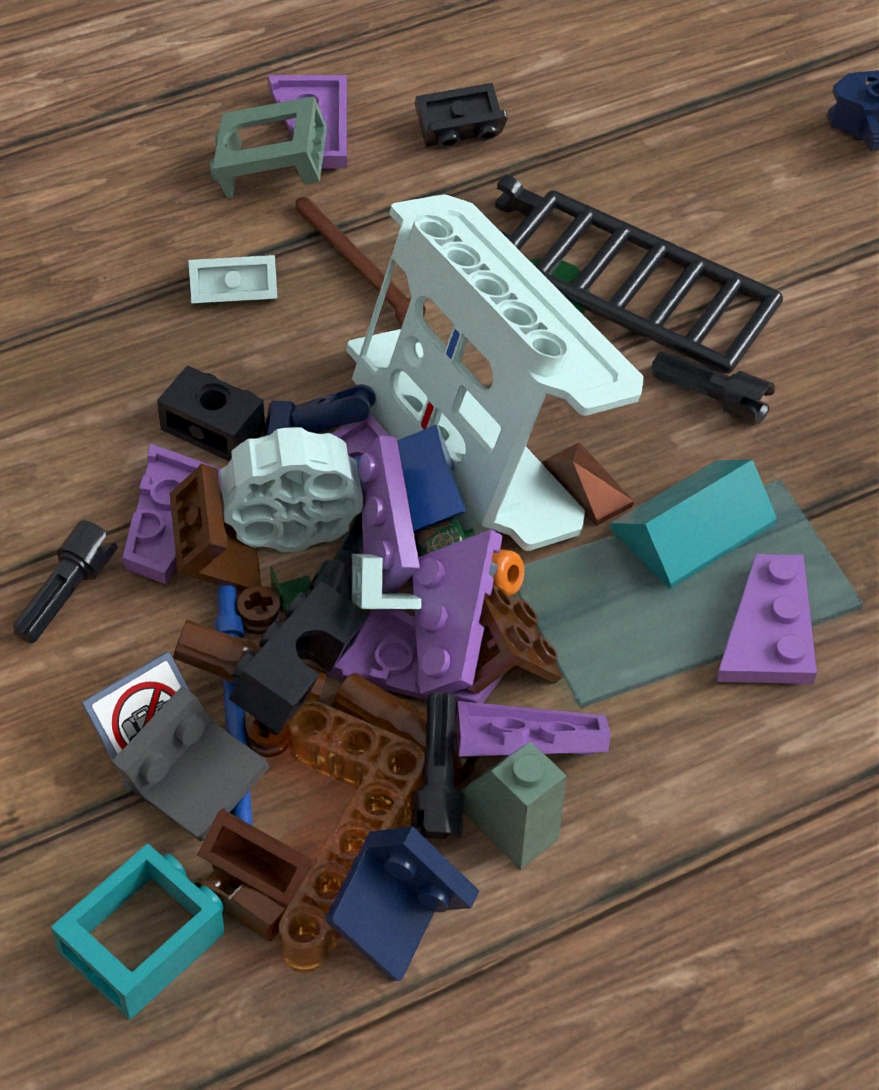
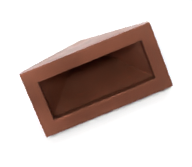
M580 442L543 460L545 468L585 510V515L595 526L633 507L634 501Z
M222 808L218 811L197 856L287 907H290L314 862L313 859Z

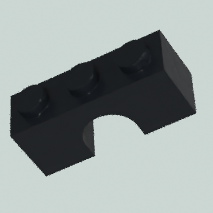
M322 581L308 596L300 592L288 607L284 615L288 619L283 625L277 621L273 622L259 642L258 646L261 647V650L256 655L248 651L235 667L232 677L237 679V683L229 700L274 732L280 734L304 705L320 675L304 664L301 659L311 660L328 672H331L354 645L370 614Z

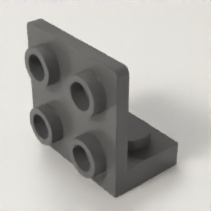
M183 686L112 760L113 765L135 793L199 841H204L218 811L222 808L230 812L269 769V764L265 758L215 724L198 698Z

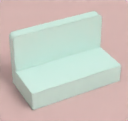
M275 255L188 260L191 303L278 298Z
M352 554V603L361 609H421V598L413 594L382 593L383 558L373 554Z

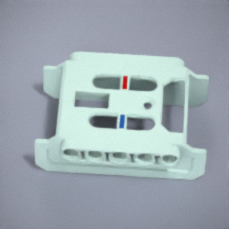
M446 194L393 203L389 214L401 227L366 336L350 340L346 347L347 353L357 363L352 380L356 385H367L375 392L376 401L370 410L371 415L389 436H396L397 440L434 425H439L455 468L452 470L467 510L466 513L453 517V519L460 522L463 530L473 528L475 535L492 529L510 535L525 551H531L579 536L583 526L585 510L526 447L546 394L565 399L579 414L586 416L638 402L642 393L644 376L473 203ZM397 263L407 275L411 301L401 329L373 335ZM427 298L454 324L447 345L425 321L423 305ZM468 341L487 359L491 366L493 383L490 388L485 387L461 361Z

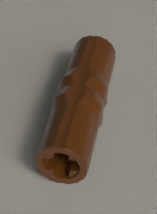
M187 619L172 658L218 675L229 683L236 684L237 679L232 677V673L239 661L248 651L256 655L261 650V647L246 638L233 637ZM306 664L320 674L306 702L302 706L313 711L321 694L327 672Z
M355 672L350 674L337 691L333 702L334 709L375 733L383 742L395 746L404 755L415 758L425 764L427 713L417 710L410 702L397 698ZM454 732V783L460 785L471 774L480 756H459L457 734Z

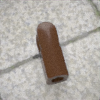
M212 864L213 872L206 879L199 878L194 885L198 888L204 885L211 889L222 902L223 911L232 915L265 940L273 941L286 926L290 915L289 909L272 897ZM228 885L235 889L230 897L223 892Z

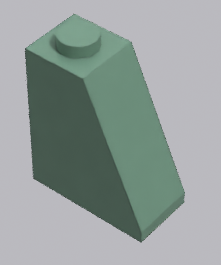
M530 741L490 767L459 791V793L464 795L463 813L521 870L559 840L567 776Z

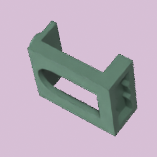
M306 97L222 113L220 130L215 134L216 151L214 159L210 161V171L213 181L216 184H220L227 199L233 198L236 176L296 166L304 185L320 182L327 125L315 97ZM296 118L293 141L241 150L242 141L237 132L239 129Z

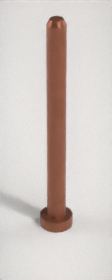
M299 197L295 202L296 210L380 293L385 275L309 198ZM390 281L385 300L396 310L395 319L403 325L411 297L407 298ZM423 305V315H425L426 308Z

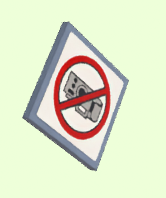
M166 651L81 701V704L111 760H113L182 686L188 691L189 689L169 651ZM119 773L127 790H132L128 783L125 781V779L122 777V775Z

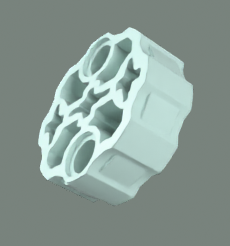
M302 427L277 429L272 434L258 439H247L231 451L232 459L226 467L220 470L219 479L224 522L233 526L236 531V538L240 542L253 548L268 547L274 548L281 553L305 551L310 546L321 542H333L349 531V524L354 516L362 512L363 496L357 460L348 455L346 443L330 433L316 434L307 432Z

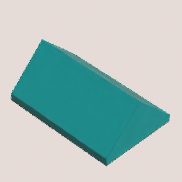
M753 459L715 460L610 523V529L671 589L775 525L777 517Z

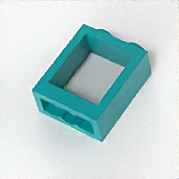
M147 843L53 924L51 930L57 952L130 1020L225 934L222 916L224 908L220 899L211 889L204 885L198 888L187 878L186 871L175 857L169 853H165L162 856ZM153 879L194 917L131 972L100 944L90 932Z

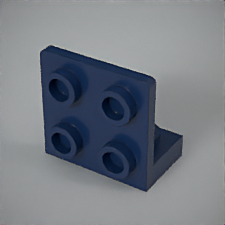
M413 826L370 831L326 916V922L389 980L401 981L434 912L470 909L479 890Z

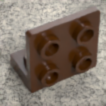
M201 463L169 493L177 573L221 586H233L236 590L242 592L252 586H262L257 547L253 548L240 542L236 538V531L233 526L224 522L218 469Z
M496 585L492 587L491 596H484L479 623L484 627L473 686L467 687V689L479 694L515 665L552 683H557L563 678L556 664L559 656L553 645L540 634L536 626L539 622L537 613L527 601L523 599L517 601Z

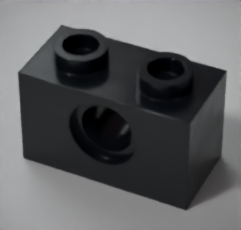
M188 365L157 399L160 428L162 431L229 462L232 459L231 451L247 439H258L265 429L263 399L248 390H241L223 382L211 373L201 372Z

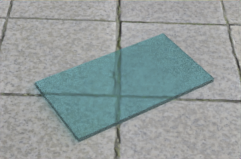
M781 480L763 485L777 517L775 525L671 589L616 534L524 565V580L517 594L520 599L527 601L537 613L539 622L536 626L540 634L555 648L559 656L556 664L580 708L722 659L756 554L804 555L812 626L862 609L864 603Z

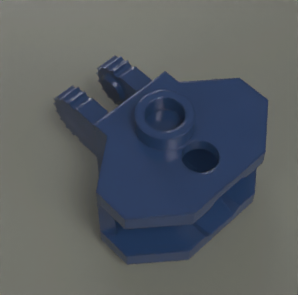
M879 70L848 73L833 86L832 92L837 103L828 110L827 118L831 127L855 135L857 141L864 140L870 151L879 150Z

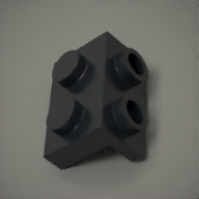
M493 83L416 96L414 102L426 147L438 145L440 148H448L457 145L461 140L476 138L478 141L493 139L502 133L508 119L506 110H500Z

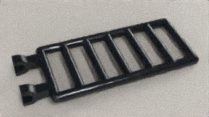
M505 174L497 183V189L503 193L495 201V208L505 212L515 210L526 215V218L511 235L499 230L518 250L523 247L554 209L575 217L572 223L535 265L569 301L723 374H729L735 369L783 302L782 293L774 288L558 191L551 190L542 197L524 189L517 179L508 174ZM591 225L612 234L571 284L550 274ZM627 242L648 250V253L609 301L587 291ZM664 258L685 267V270L647 319L625 309ZM701 275L723 284L722 288L686 336L663 327ZM739 292L761 301L759 307L724 354L701 344Z

